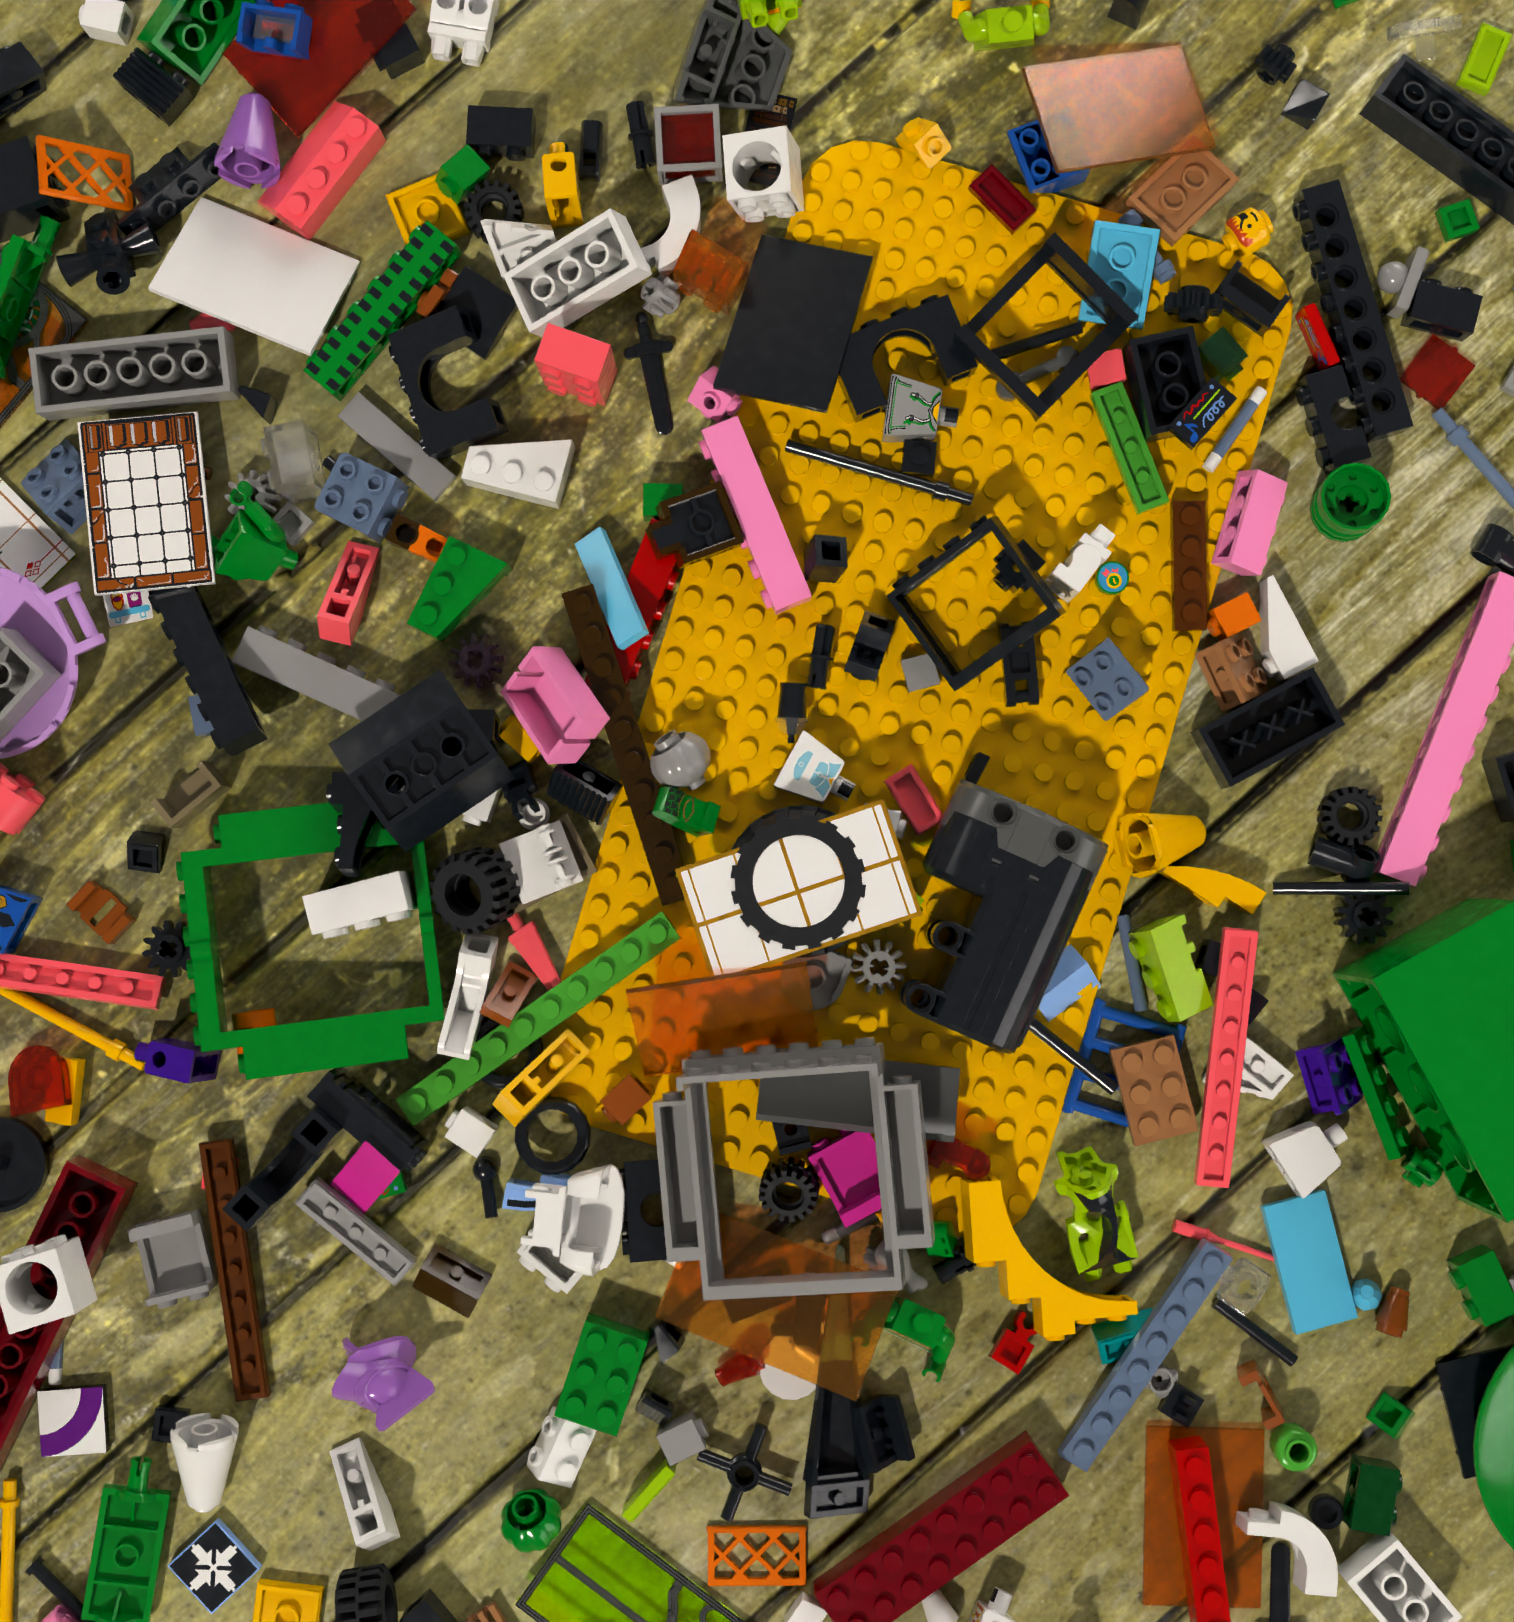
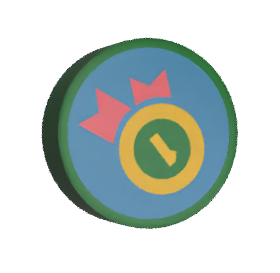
M1112 561L1103 564L1095 574L1096 587L1106 595L1120 593L1126 588L1129 581L1127 569L1118 562Z

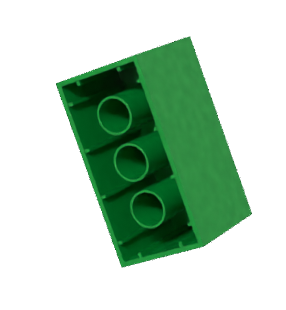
M1467 898L1333 972V975L1361 1025L1364 1026L1366 1034L1372 1037L1378 1056L1428 1146L1442 1157L1438 1164L1443 1167V1173L1458 1200L1508 1223L1514 1219V900Z

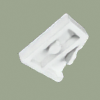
M1247 1036L1240 1092L1253 1093L1258 1097L1273 1100L1294 1074ZM1205 1072V1074L1201 1077V1080H1202V1082H1204V1083H1205V1079H1206V1072Z

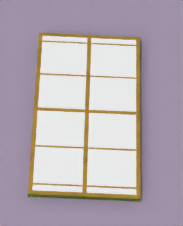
M884 798L819 820L822 823L829 821L838 827L837 831L844 838L849 836L856 847L853 850L858 860H863L865 872H862V885H866L865 897H860L856 908L860 912L854 922L849 920L842 928L844 931L842 935L835 940L830 937L820 942L821 947L808 949V945L795 946V950L783 949V944L773 940L767 943L758 937L760 933L752 925L749 927L745 925L740 918L743 912L738 903L734 904L731 891H735V878H731L732 865L737 866L741 855L737 853L739 848L675 869V875L678 878L713 985L923 915V908L919 904ZM792 835L775 841L760 855L754 868L753 890L758 904L770 918L786 926L807 927L823 921L836 909L844 891V872L839 858L828 845L810 836Z

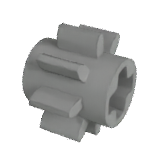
M661 274L658 279L650 278L645 282L641 290V298L646 301L642 308L660 318L663 317L664 313L666 315L672 314L678 308L681 300L680 294L676 292L679 284Z

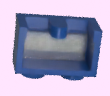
M255 0V4L242 2L236 42L253 52L309 60V43L313 19L304 13L303 7L295 4L286 3L284 8L275 7L274 3L266 0Z

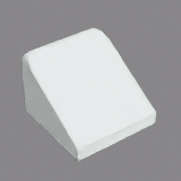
M802 1591L784 1616V1622H822L827 1612L818 1601Z

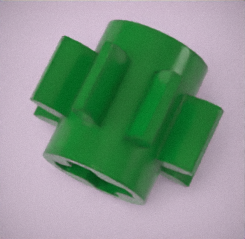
M1423 1146L1421 1151L1417 1147H1413L1405 1154L1400 1166L1406 1170L1402 1177L1418 1188L1422 1184L1430 1187L1438 1181L1443 1173V1167L1438 1164L1442 1157L1426 1146Z

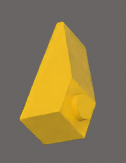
M567 1028L498 1094L492 1105L516 1127L590 1053V1050Z

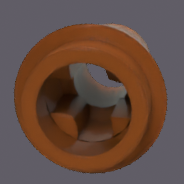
M1390 1286V1290L1374 1320L1377 1322L1375 1330L1402 1338L1403 1332H1407L1410 1292Z

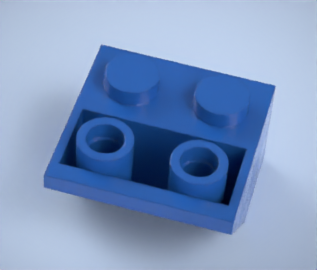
M1068 108L1007 131V136L1030 193H1056L1085 182L1091 166Z

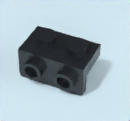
M875 1394L850 1408L867 1473H877L897 1460L911 1461L915 1458L912 1440L899 1395Z

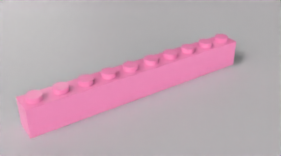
M1499 571L1487 577L1378 849L1380 860L1373 873L1392 882H1409V887H1416L1417 883H1421L1426 875V860L1429 853H1433L1438 845V830L1441 823H1445L1450 815V800L1453 793H1457L1462 785V770L1465 763H1469L1474 755V740L1477 733H1481L1486 725V710L1488 705L1496 699L1499 692L1497 683L1500 675L1506 672L1511 662L1509 653L1514 644V577Z

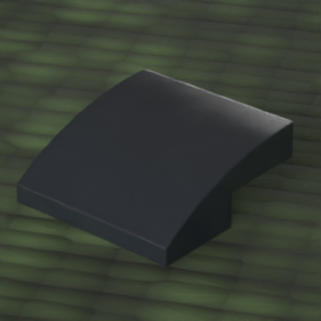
M465 265L446 295L438 312L454 305L468 311L478 342L466 346V348L486 361L503 337L502 331L518 307L512 296Z

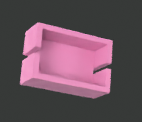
M533 646L518 666L521 672H514L500 693L547 764L577 763L590 746L591 742L589 739L596 738L610 717L561 647Z

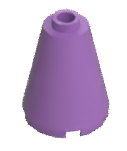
M255 92L242 95L239 98L214 159V166L218 167L220 177L242 188L251 189V184H262L261 189L269 188L278 182L281 174L271 103L263 95Z

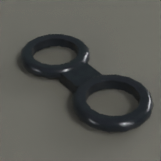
M485 1017L482 1020L476 1042L494 1027L501 1024ZM539 1038L529 1045V1058L520 1071L509 1076H502L491 1072L481 1081L494 1088L504 1089L543 1052L542 1039ZM549 1094L515 1127L514 1141L519 1156L530 1168L542 1174L559 1175L572 1170L584 1159L590 1147L591 1128L587 1116L577 1104L564 1097H552ZM547 1110H559L567 1114L575 1123L577 1130V1143L573 1151L565 1159L559 1161H547L537 1156L532 1150L528 1139L529 1127L533 1119L541 1112Z

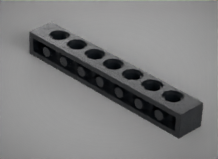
M1337 179L1302 189L1293 200L1292 212L1294 219L1300 222L1302 228L1301 241L1305 252H1309L1311 258L1310 270L1312 279L1315 283L1318 282L1320 288L1321 309L1324 313H1327L1330 321L1329 335L1332 342L1337 345L1340 355L1338 365L1343 366L1352 395L1348 399L1352 405H1355L1358 414L1356 420L1357 427L1362 426L1367 443L1404 433L1413 426V422L1340 181ZM1316 216L1325 218L1328 226H1321L1317 222ZM1329 246L1334 248L1337 253V257L1329 256L1325 250V247ZM1335 277L1342 278L1346 283V288L1339 287L1335 283ZM1344 307H1349L1354 311L1355 319L1345 315ZM1354 337L1363 341L1364 350L1358 349L1354 345ZM1363 368L1372 371L1374 375L1373 381L1364 377ZM1372 398L1378 399L1382 403L1383 411H1377L1373 407Z

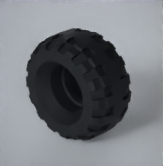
M806 805L787 806L776 809L751 823L733 845L732 850L739 848L737 853L741 854L737 866L732 865L731 878H735V891H731L734 904H739L743 912L740 918L747 927L752 925L760 933L758 937L765 942L770 943L773 940L783 944V949L795 950V946L808 945V949L821 947L820 942L830 937L835 940L844 933L842 928L849 920L854 922L860 912L856 908L860 897H865L866 885H862V872H865L863 860H858L853 850L856 846L849 836L844 838L837 831L838 827L829 821H826V823L819 822V820L836 815L835 813L820 807ZM792 835L810 836L828 845L839 858L844 872V891L836 909L823 921L807 927H790L770 918L758 904L753 890L754 868L761 854L775 841ZM851 939L795 958H809L827 954L840 948Z

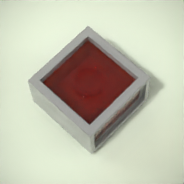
M719 104L654 107L659 185H665L691 174L695 183L722 182Z

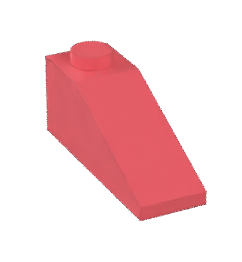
M348 540L317 614L319 636L321 639L348 646L352 645L362 620L380 553L379 548Z

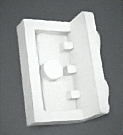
M553 1406L549 1415L542 1423L541 1432L535 1446L529 1452L527 1467L539 1481L571 1488L597 1430L554 1416L557 1407Z

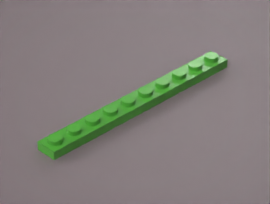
M661 911L519 1011L509 1028L501 1024L475 1042L469 1060L454 1057L395 1100L413 1126L419 1124L681 939V936L665 913Z

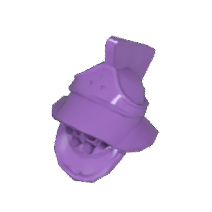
M394 1336L362 1347L352 1344L348 1337L342 1340L344 1347L342 1349H345V1355H348V1362L333 1385L332 1397L339 1400L354 1401L360 1407L376 1413L375 1425L378 1431L388 1429L435 1392L433 1383L412 1368L416 1360V1345L407 1336Z

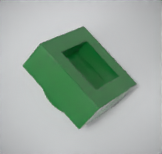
M1470 199L1448 205L1435 212L1445 243L1476 233L1480 229Z

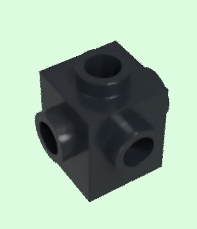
M1024 539L1018 543L1019 547L1038 571L1046 562ZM1003 549L993 559L997 563L991 571L995 575L993 577L994 582L1005 592L1010 590L1015 594L1020 588L1026 592L1031 587L1030 583L1020 570L1016 572L1012 566L1017 567L1007 551Z

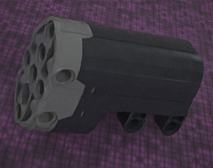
M960 779L922 864L928 875L974 895V898L962 925L941 919L933 920L927 925L924 934L928 944L947 953L948 956L934 986L918 979H907L902 982L898 990V996L902 1004L917 1015L1006 1054L1014 1053L1018 1047L1022 1046L1106 857L1109 845L1041 810ZM947 927L949 931L948 939L944 943H940L938 933L942 928ZM916 989H922V998L916 1003H911L910 997L912 992Z

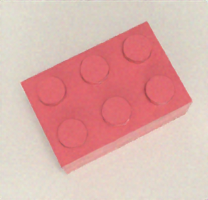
M547 323L534 359L544 384L548 386L547 390L559 396H565L566 393L578 396L577 400L591 407H596L597 403L605 406L618 371L611 345Z

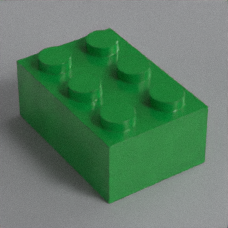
M588 1312L554 1416L617 1437L650 1332Z

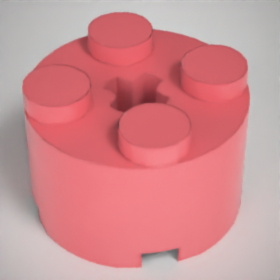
M0 763V830L15 835L25 828L46 798L40 792L33 789L35 783L22 773L14 776L8 772L9 769L5 765Z

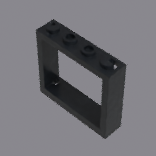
M984 515L979 520L973 522L969 526L972 532L962 539L959 535L952 538L942 546L945 549L944 553L937 558L932 554L917 565L920 570L911 578L908 574L899 578L892 585L895 590L887 595L889 601L954 692L1066 613L998 516L987 519ZM993 532L1047 609L961 670L911 601L908 594Z

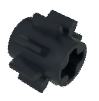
M1276 43L1273 48L1266 44L1254 61L1259 66L1256 70L1257 76L1269 85H1275L1278 80L1285 84L1297 67L1292 62L1295 59V53L1289 46L1283 43Z

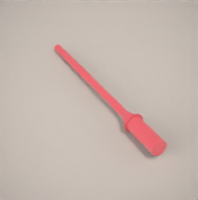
M1177 1219L1172 1224V1232L1199 1241L1205 1238L1212 1243H1219L1274 1262L1273 1254L1218 1237L1209 1228H1202Z

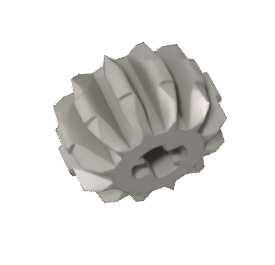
M250 470L248 478L242 473H237L239 483L240 481L250 483L253 492L257 494L255 500L258 501L267 513L270 511L276 515L279 511L273 506V503L282 501L281 496L274 494L279 489L278 484L270 482L268 474L263 473L259 476L255 470ZM228 482V486L232 490L234 488L237 489V485L234 482ZM230 493L225 494V499L231 502L229 499ZM232 503L227 508L231 514H236L239 509H246L244 505L237 506Z
M874 939L873 951L870 950L866 943H862L861 947L866 955L863 957L859 953H853L852 957L862 961L861 965L850 966V970L853 972L862 971L863 973L854 979L856 984L863 982L866 978L868 979L864 986L865 992L869 993L873 984L876 983L877 994L882 995L884 991L883 983H886L887 987L894 991L896 987L890 979L894 977L899 981H903L904 976L896 973L895 970L896 968H906V963H895L894 961L903 954L901 950H896L891 955L888 954L892 948V942L887 941L883 951H881L880 940ZM875 958L880 962L885 960L887 963V967H883L886 971L882 975L877 972H870V967H873L870 963Z

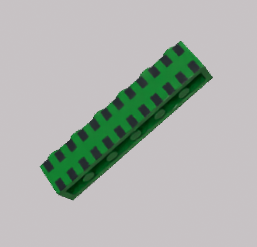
M428 220L423 226L419 225L411 232L408 239L409 243L402 251L398 250L392 255L388 262L389 267L381 276L377 275L368 285V292L362 300H357L350 306L347 311V318L340 326L336 325L330 330L324 346L320 350H315L306 361L307 366L303 371L340 402L389 344L388 334L403 327L417 310V302L423 292L426 290L430 291L434 284L437 285L444 271L447 268H451L462 255L457 244Z

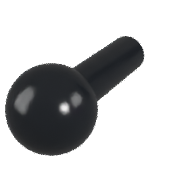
M482 1156L474 1162L472 1171L474 1177L481 1182L485 1219H492L498 1217L493 1180L498 1174V1164L492 1157Z

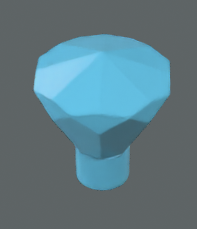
M1367 1278L1354 1281L1351 1292L1355 1306L1363 1311L1377 1308L1382 1299L1379 1285Z

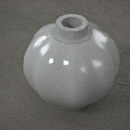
M671 730L654 743L656 749L650 758V768L653 776L660 784L675 789L688 787L692 791L705 782L706 779L703 775L710 765L711 754L703 738L692 732L683 731L677 733L676 730Z

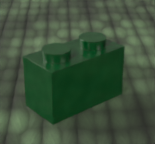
M1355 1454L1351 1455L1343 1502L1344 1516L1342 1519L1350 1529L1390 1536L1391 1526H1394L1397 1520L1396 1495L1401 1492L1403 1485L1401 1470L1388 1460Z

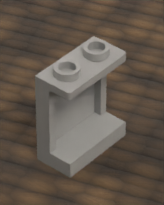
M200 1208L139 1223L127 1230L130 1243L137 1241L149 1290V1297L145 1299L146 1306L157 1304L158 1309L177 1304V1299L189 1296L190 1301L198 1300L209 1296V1290L218 1285Z

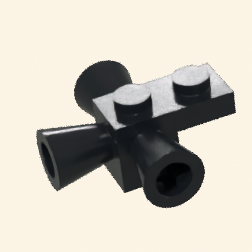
M114 210L106 214H95L89 220L84 221L87 251L56 256L59 269L67 284L73 287L97 271L96 284L100 290L111 295L125 292L130 285V278L136 276L133 257L162 253L160 241L150 222H146L122 238L121 229L116 224L119 219Z

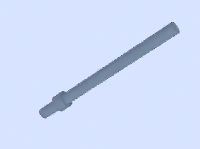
M1442 407L1439 408L1431 416L1448 434L1446 436L1447 440L1454 447L1457 445L1514 509L1513 487L1469 439L1468 435L1470 433L1463 425L1460 424L1458 426Z

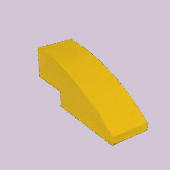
M1167 866L1158 871L1159 874L1208 906L1218 908L1224 900L1244 914L1253 915L1267 893L1247 881L1210 869L1189 866Z

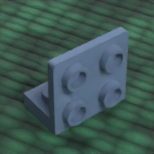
M64 439L59 445L52 448L47 457L27 473L26 477L21 481V485L49 518L72 535L87 520L81 454L70 441Z

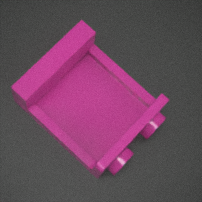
M839 1130L841 1135L829 1141L825 1137L813 1143L812 1151L808 1152L807 1156L834 1203L844 1226L847 1228L881 1209L876 1144L871 1134Z

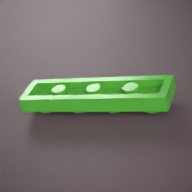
M1120 381L1090 394L1091 401L1136 514L1139 515L1167 504L1169 498L1123 382Z

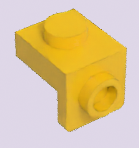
M919 117L906 123L903 131L895 138L901 149L917 154L923 165L929 169L951 150V145L936 122Z

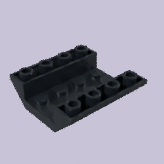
M441 669L329 743L350 780L388 833L405 852L515 779ZM454 736L461 741V749L454 755L446 754L442 750L443 740ZM398 774L404 778L406 783L401 791L391 792L387 789L385 782L390 775Z

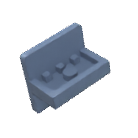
M1109 637L1066 670L1067 675L1105 721L1112 718L1149 690L1141 675L1135 671Z

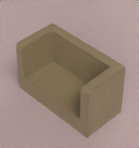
M200 761L197 764L198 771L164 799L156 798L151 802L171 828H183L232 788L212 763Z

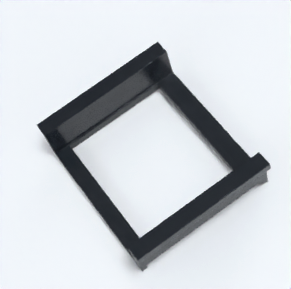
M1054 232L1017 274L966 325L964 324L954 334L953 339L956 342L958 341L1031 413L1036 422L1139 316ZM1046 263L1107 326L1037 397L975 334Z

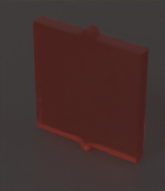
M1433 334L1399 379L1400 382L1416 393V398H1423L1438 410L1441 407H1445L1474 369L1475 365L1459 354L1457 347L1451 348Z

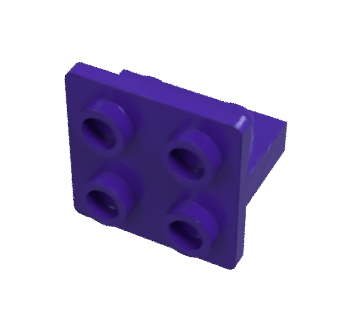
M1338 1037L1330 1043L1299 1048L1295 1051L1314 1114L1334 1111L1335 1115L1343 1114L1363 1099V1091L1342 1037Z

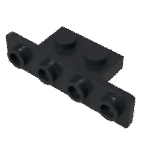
M212 143L191 161L176 147L173 151L163 155L160 161L146 173L139 175L128 188L140 203L117 221L116 224L122 232L128 235L146 222H150L156 232L220 180L218 167L214 166L215 155L219 148L218 144Z

